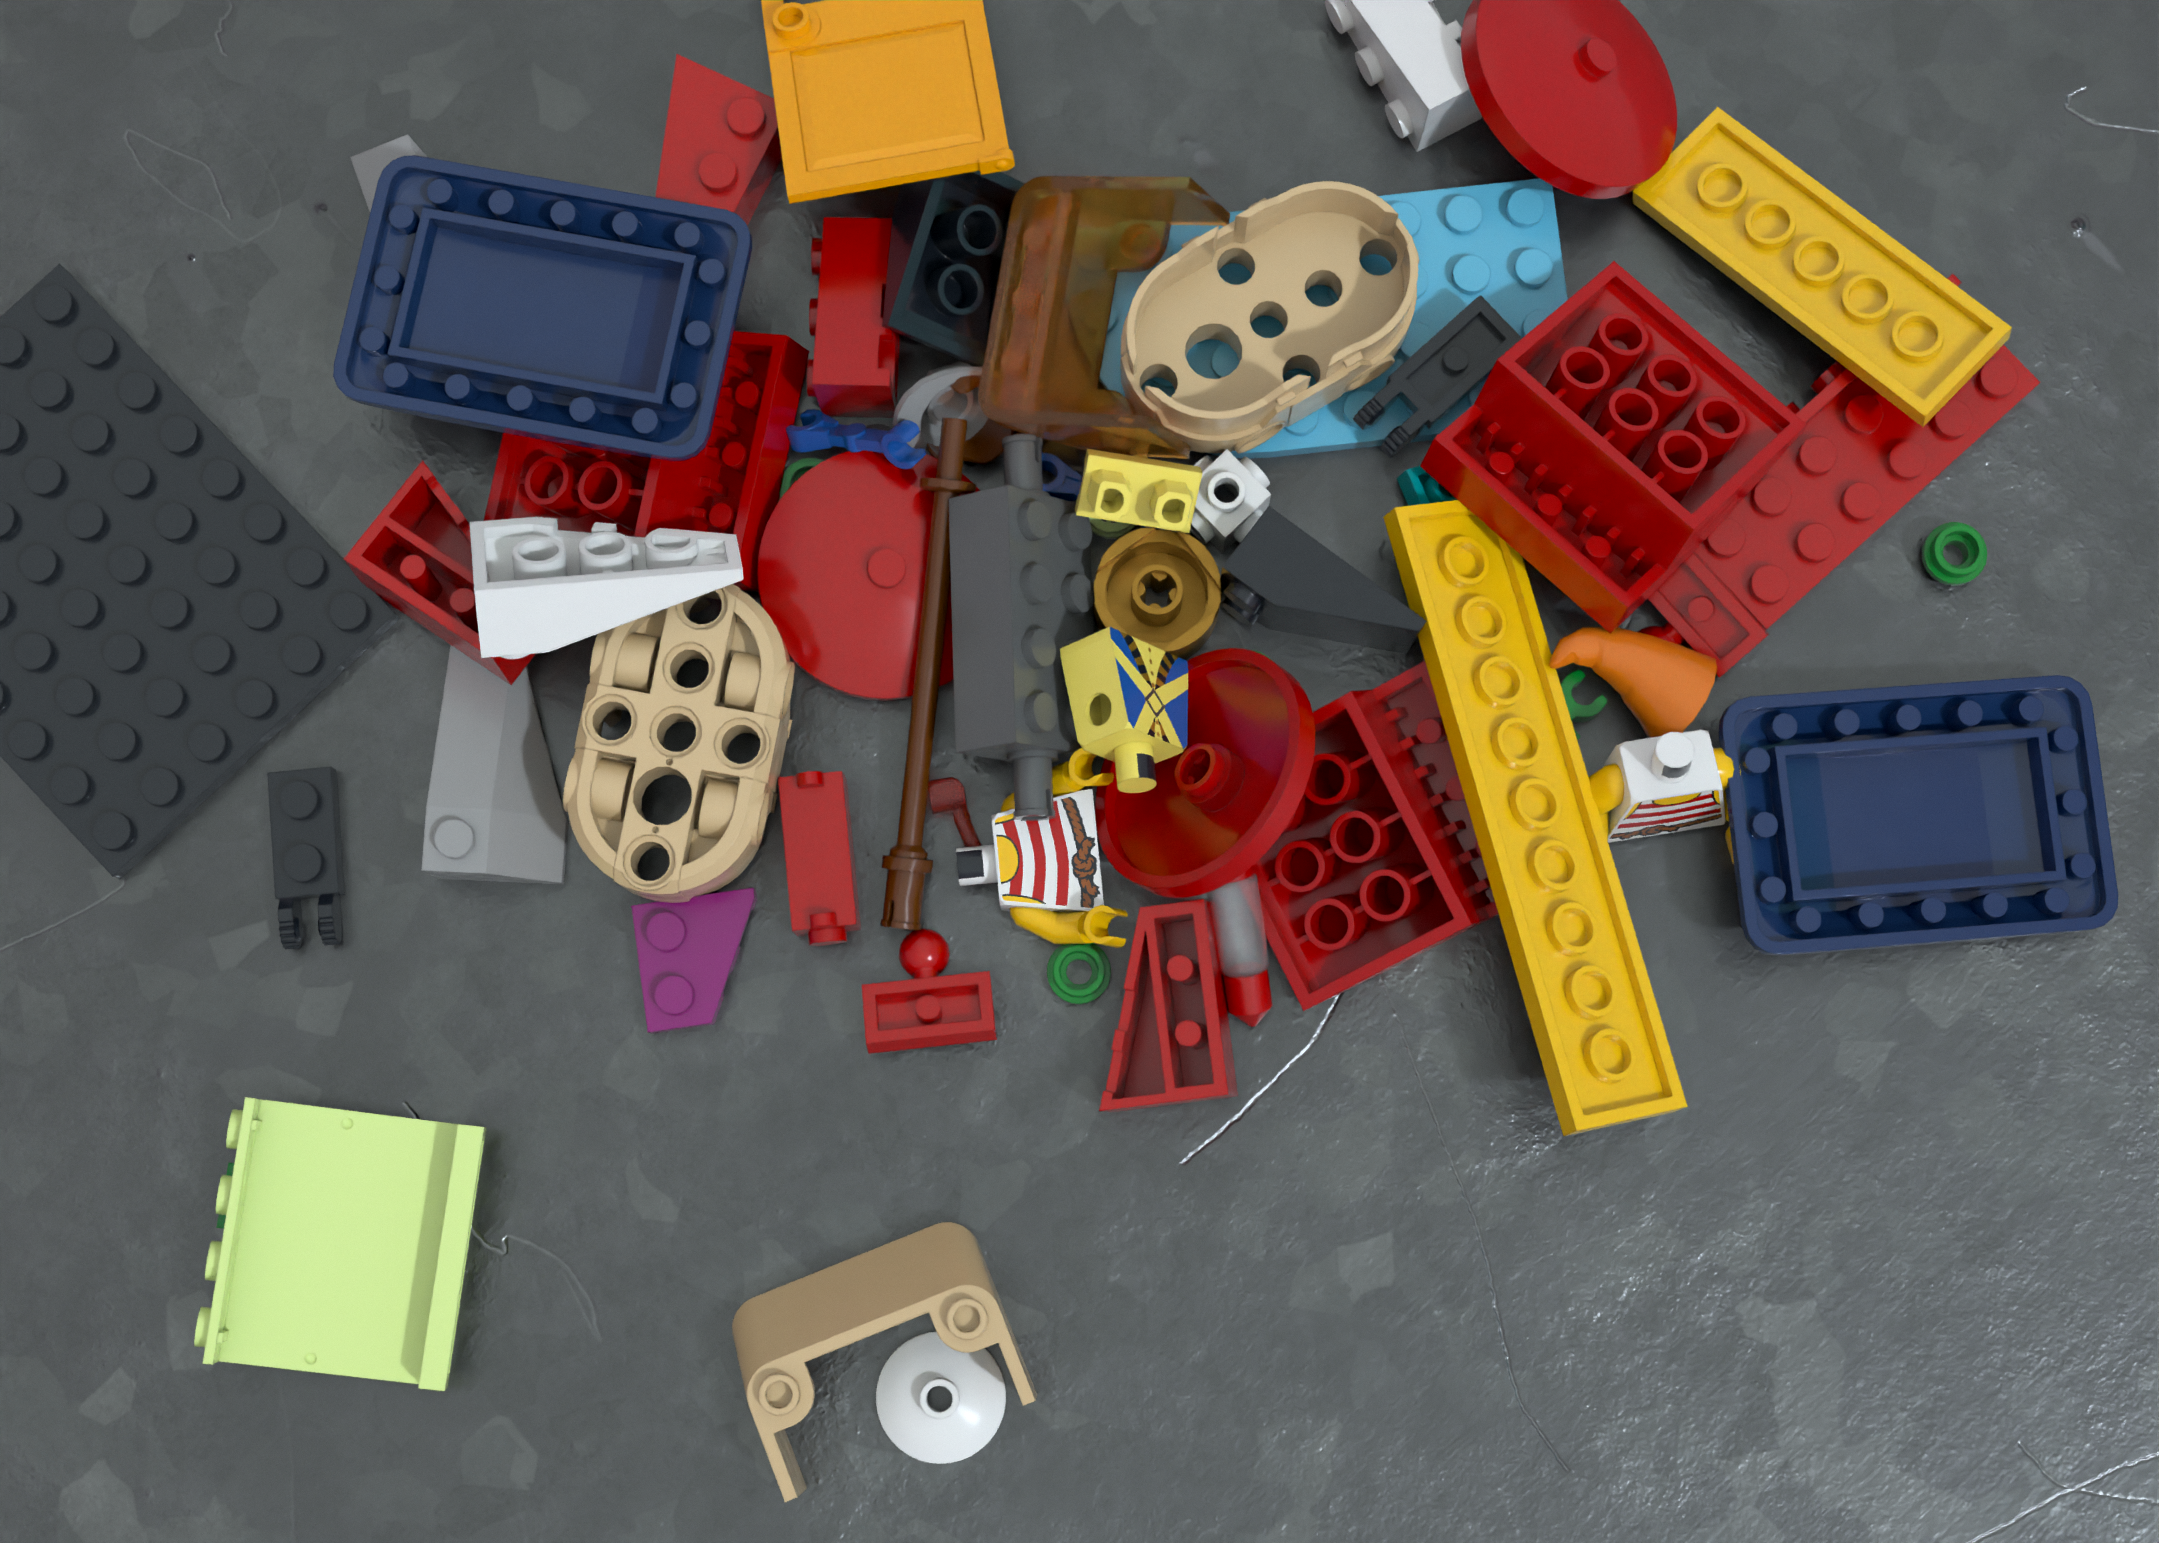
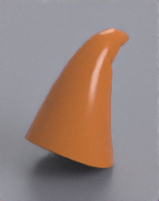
M1582 627L1559 640L1549 661V666L1552 669H1558L1572 663L1591 667L1597 675L1606 680L1620 694L1623 702L1636 717L1648 738L1662 736L1669 732L1683 733L1694 721L1707 701L1714 685L1717 671L1715 658L1648 634L1617 627L1611 634L1603 627Z

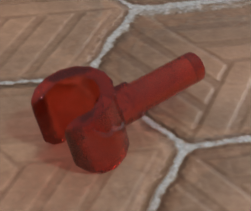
M954 777L931 780L928 791L933 815L953 812L954 822L964 846H982L970 820L971 816L967 808L963 784Z

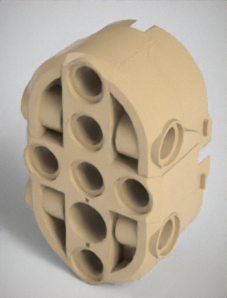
M1334 181L1313 182L1294 187L1270 199L1263 198L1249 206L1247 210L1236 215L1233 222L1219 230V226L1205 234L1196 236L1182 244V249L1160 263L1143 280L1132 300L1123 325L1120 359L1121 383L1126 399L1139 420L1151 432H1155L1162 439L1178 447L1201 453H1223L1228 449L1230 452L1236 451L1240 454L1261 445L1284 427L1291 426L1338 399L1343 393L1360 388L1387 371L1395 362L1393 357L1400 349L1407 335L1415 311L1418 264L1420 261L1413 238L1398 218L1399 214L1382 198L1362 187ZM1377 254L1385 257L1390 262L1392 270L1384 275H1372L1361 266L1360 260L1364 256ZM1237 263L1245 266L1250 271L1252 277L1247 282L1239 285L1230 284L1220 277L1218 271L1224 265ZM1315 285H1325L1337 294L1338 301L1327 307L1317 306L1311 303L1305 291ZM1261 316H1272L1279 320L1283 325L1284 331L1279 336L1264 338L1253 331L1251 322ZM1207 339L1220 340L1229 344L1236 352L1239 364L1228 376L1219 379L1205 378L1197 374L1189 366L1186 359L1189 349L1196 343ZM1295 368L1304 369L1315 377L1316 384L1308 388L1311 376L1299 374L1284 382L1283 375ZM1155 377L1164 378L1174 386L1175 393L1169 397L1159 388L1146 385L1144 393L1141 387L1149 379Z
M734 584L597 634L590 664V683L587 684L574 747L576 749L575 755L570 762L566 776L563 808L569 814L571 827L580 847L591 862L624 889L646 899L668 903L688 902L694 896L710 894L729 884L746 869L754 858L763 839L769 813H774L778 795L776 794L778 777H780L786 742L789 739L792 720H790V700L795 664L790 662L786 645L771 617L750 595ZM707 598L722 601L720 614L713 622L696 624L690 621V613L700 612L710 605ZM691 659L707 661L709 673L701 685L694 688H685L678 685L677 673L686 661ZM622 710L630 712L631 726L623 737L617 740H607L602 737L601 733L604 722L611 728L621 720ZM677 722H690L694 724L696 737L687 749L681 752H672L665 748L664 736L673 724ZM742 733L757 735L760 738V750L752 761L737 764L729 760L728 746L737 735ZM664 775H677L687 779L692 790V801L688 811L678 821L669 825H655L646 821L642 812V796L646 787L653 780ZM653 848L667 850L670 857V865L667 872L661 878L654 881L643 880L638 872V863L641 856Z

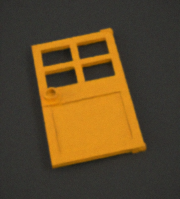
M761 0L789 204L980 171L981 175L1007 171L1015 166L1013 151L1009 149L983 0H824L806 4L796 2L784 4V0Z

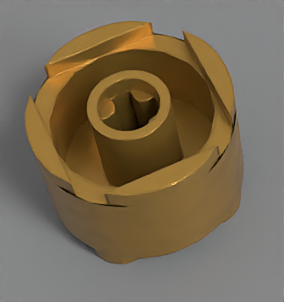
M1152 527L1140 528L1125 534L1115 541L1102 556L1093 584V611L1099 631L1112 627L1182 659H1187L1206 643L1217 622L1221 603V582L1218 566L1202 543L1193 536L1180 531L1175 532ZM1151 587L1157 593L1167 589L1169 591L1167 606L1161 608L1156 603L1147 606L1145 604L1146 588Z

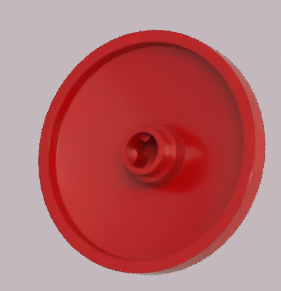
M1619 0L1472 1L1466 12L1461 32V55L1465 77L1483 119L1501 144L1526 169L1548 184L1567 193L1591 199H1609L1635 190L1663 167L1672 152L1677 132V107L1673 86L1655 44L1638 20Z
M863 450L855 453L847 451L835 455L811 468L795 481L784 493L766 524L761 539L757 569L761 606L777 627L786 645L789 658L794 664L822 685L852 697L882 701L913 697L934 500L933 492L925 491L919 486L920 479L936 478L938 459L934 456L926 454L911 469L905 470L889 462L884 453ZM962 474L961 481L973 483ZM951 581L939 688L954 680Z
M1242 648L1218 649L1203 653L1187 661V746L1182 753L1155 764L1157 785L1153 789L1141 793H1125L1118 790L1115 762L1108 759L1104 760L1100 774L1113 773L1114 779L1109 785L1097 786L1095 820L1102 850L1111 865L1121 875L1151 893L1163 897L1185 898L1202 895L1230 883L1251 868L1273 846L1289 824L1304 795L1315 753L1316 730L1310 701L1300 683L1291 673L1265 655Z

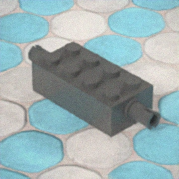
M1015 434L1002 439L1004 486L948 499L956 753L1003 760L1013 764L1015 801L1013 818L1014 820L1021 819V821H1042L1056 818L1053 806L1052 764L1069 761L1073 753L1082 748L1077 741L1060 657V648L1094 634V589L1092 586L1090 547L1092 528L1089 517L1076 515V503L1049 496L1048 492L1043 491V439L1033 434Z

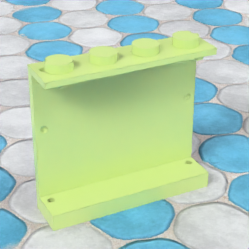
M245 1097L243 1110H232L227 1131L226 1147L228 1149H236L233 1175L221 1176L216 1199V1214L226 1215L222 1242L211 1241L206 1261L205 1280L216 1282L212 1307L200 1308L196 1324L194 1346L205 1348L202 1364L213 1365L220 1361L419 1384L418 1388L445 1391L449 1382L486 1128Z

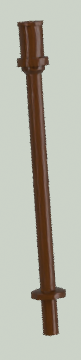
M942 418L936 478L920 479L919 486L925 491L933 492L934 500L897 844L890 849L889 855H883L882 868L888 869L883 918L881 919L880 926L898 929L921 930L922 923L920 922L926 873H932L933 860L927 859L928 853L923 848L922 843L951 581L948 499L976 492V484L961 481L967 420L958 418Z

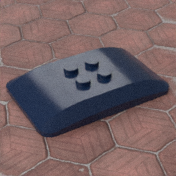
M416 155L399 157L392 160L383 169L378 179L334 361L333 377L337 387L350 400L368 406L569 445L669 461H685L697 456L706 447L711 435L751 257L752 235L746 222L736 213L726 209Z
M2052 675L1750 696L1732 703L1724 710L1719 720L1720 748L1723 749L1726 756L1732 759L1734 766L1733 777L1728 778L1725 792L1741 926L1747 941L1754 949L1763 954L1775 956L2088 931L2108 923L2118 908V888L2093 705L2088 691L2080 682L2071 677Z

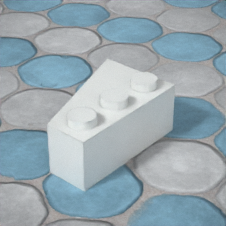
M1325 0L1328 16L1336 30L1340 34L1348 32L1358 49L1355 52V60L1363 78L1370 86L1378 84L1388 101V104L1385 105V112L1391 127L1398 137L1404 138L1408 136L1416 152L1482 118L1464 73L1461 47L1459 45L1461 43L1462 27L1457 20L1446 25L1432 2L1434 0Z

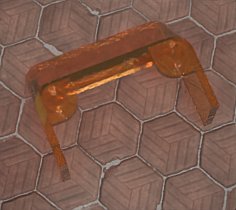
M1040 176L1026 182L1015 195L1011 207L978 391L979 405L983 413L1004 428L1025 434H1033L1036 437L1083 450L1093 449L1130 456L1139 454L1147 457L1189 459L1190 445L1151 417L1136 415V410L1130 400L1119 392L1097 389L1117 272H1142L1157 264L1166 251L1171 225L1226 226L1229 224L1230 213L1191 177Z

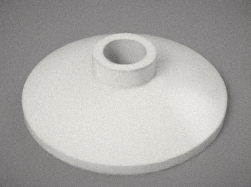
M936 1331L918 1335L897 1348L885 1363L876 1389L877 1413L881 1425L890 1440L909 1456L920 1461L936 1464L957 1462L981 1450L998 1430L1006 1405L1004 1378L993 1356L985 1348L969 1353L953 1350L940 1339ZM944 1386L951 1392L952 1404L947 1410L936 1411L930 1407L927 1396L931 1388Z

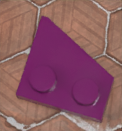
M754 888L694 896L688 902H652L631 906L648 1033L654 1034L715 1024L724 998L723 992L729 974L733 972L741 949L739 945L751 910L754 911L757 902V893Z

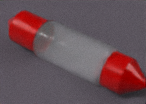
M1251 867L1230 883L1208 892L1207 896L1220 973L1223 974L1228 1012L1250 1027H1255L1272 1008L1273 1003L1267 969L1270 965L1258 879Z

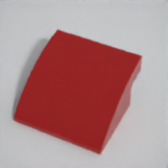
M1613 261L1496 360L1475 403L1433 439L1420 467L1611 634L1716 529L1792 445L1807 424Z
M734 331L710 438L706 447L697 456L685 461L655 459L503 433L483 521L526 517L557 519L558 530L592 533L591 529L595 522L616 524L617 533L633 537H646L651 531L658 528L736 534L743 567V580L734 583V585L741 590L758 592L757 569L761 539L766 524L778 503L790 446L786 428L789 425L794 426L809 350L787 335Z
M1425 661L1372 690L1350 691L1313 712L1316 730L1315 753L1304 795L1292 819L1278 840L1252 866L1253 875L1248 879L1238 881L1303 1011L1335 997L1499 915Z

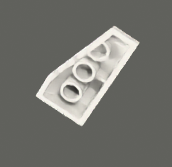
M543 517L470 522L474 594L481 658L500 656L506 659H519L529 654L550 652L742 581L743 567L736 534L658 528L651 531L646 537H633L617 533L616 524L600 522L594 523L591 529L592 533L558 530L557 519Z

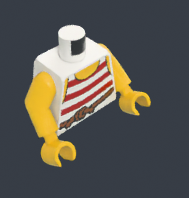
M1706 730L1683 733L1669 732L1658 737L1623 742L1616 745L1602 768L1589 776L1592 797L1597 804L1608 843L1724 825L1726 820L1729 822L1725 788L1728 784V778L1733 777V761L1725 755L1722 748L1712 747L1709 732ZM1729 826L1725 833V839L1734 864Z
M1080 748L1073 753L1069 761L1052 767L1053 806L1056 818L1042 821L1014 820V792L1003 800L1000 813L991 816L994 844L956 848L960 886L998 882L1001 910L1010 911L1011 918L1017 926L1053 944L1097 943L1120 948L1125 945L1126 939L1109 936L1108 925L1114 917H1128V913L1125 910L1104 905L1093 790H1082L1085 786L1109 785L1113 782L1114 774L1102 773L1094 775L1092 762L1097 755Z

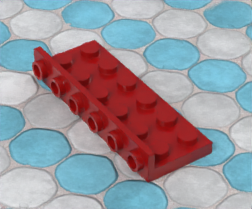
M1954 274L1947 278L1956 286L1962 283ZM2003 344L1931 420L1922 427L1837 361L1810 386L1817 395L1801 410L1793 401L1786 406L1807 424L1803 432L1694 552L1763 628L1767 630L2040 382Z

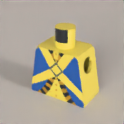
M1107 627L1060 648V657L1078 743L1083 750L1115 762L1118 790L1125 793H1141L1153 789L1157 785L1155 764L1182 753L1187 746L1188 662L1112 627Z

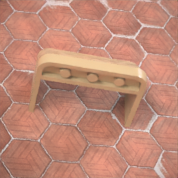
M942 1222L753 1297L743 1303L737 1310L732 1323V1334L747 1402L785 1502L797 1498L807 1489L785 1431L786 1428L803 1420L810 1412L814 1403L815 1388L806 1362L929 1313L938 1336L953 1350L965 1353L976 1352L999 1343L1022 1405L1024 1406L1036 1401L1037 1393L978 1241L966 1227L953 1222Z

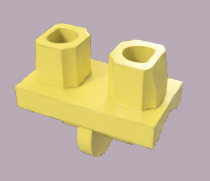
M1087 449L1082 482L1075 505L1076 515L1189 533L1202 478V470L1198 466L1149 459L1146 455L1133 453L1130 456Z

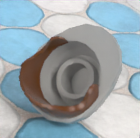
M962 361L929 370L924 378L916 382L903 394L895 408L892 423L894 427L902 420L915 422L919 427L920 433L907 442V444L915 449H925L928 455L938 459L942 418L967 420L963 460L978 464H987L1004 452L1002 439L1006 436L1014 435L1015 419L1009 403V394L999 376L984 367H972Z

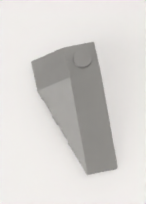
M452 645L450 646L426 804L421 870L437 879L564 884L568 819L563 808V801L560 799L552 768L553 762L548 744L545 742L536 707L537 701L527 666L514 683L510 685Z

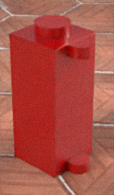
M807 771L798 773L796 776L778 777L792 931L798 937L808 936L810 946L847 942V931L861 930L847 779L842 771L825 773L822 771Z

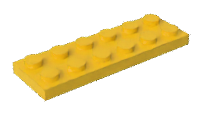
M1719 107L1670 154L1666 163L1655 175L1633 191L1634 205L1922 427L1931 420L2010 337L2012 329L2010 325Z

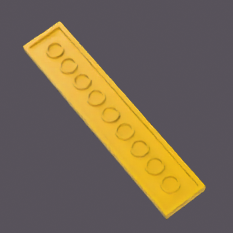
M1459 500L1394 507L1383 519L1409 608L1427 621L1418 634V639L1563 1136L1573 1135L1673 1113L1688 1106L1599 810L1592 797L1591 784L1556 669H1552L1549 666L1552 654L1523 558Z

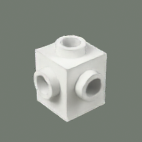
M1228 449L1215 461L1207 455L1194 465L1201 468L1202 478L1190 532L1203 544L1211 541L1221 553L1228 549L1236 540L1239 543L1242 542L1269 506L1271 493L1266 489L1270 485V481L1264 472L1248 457L1244 456L1238 461ZM1222 485H1225L1237 498L1230 503H1224L1219 501L1214 493Z

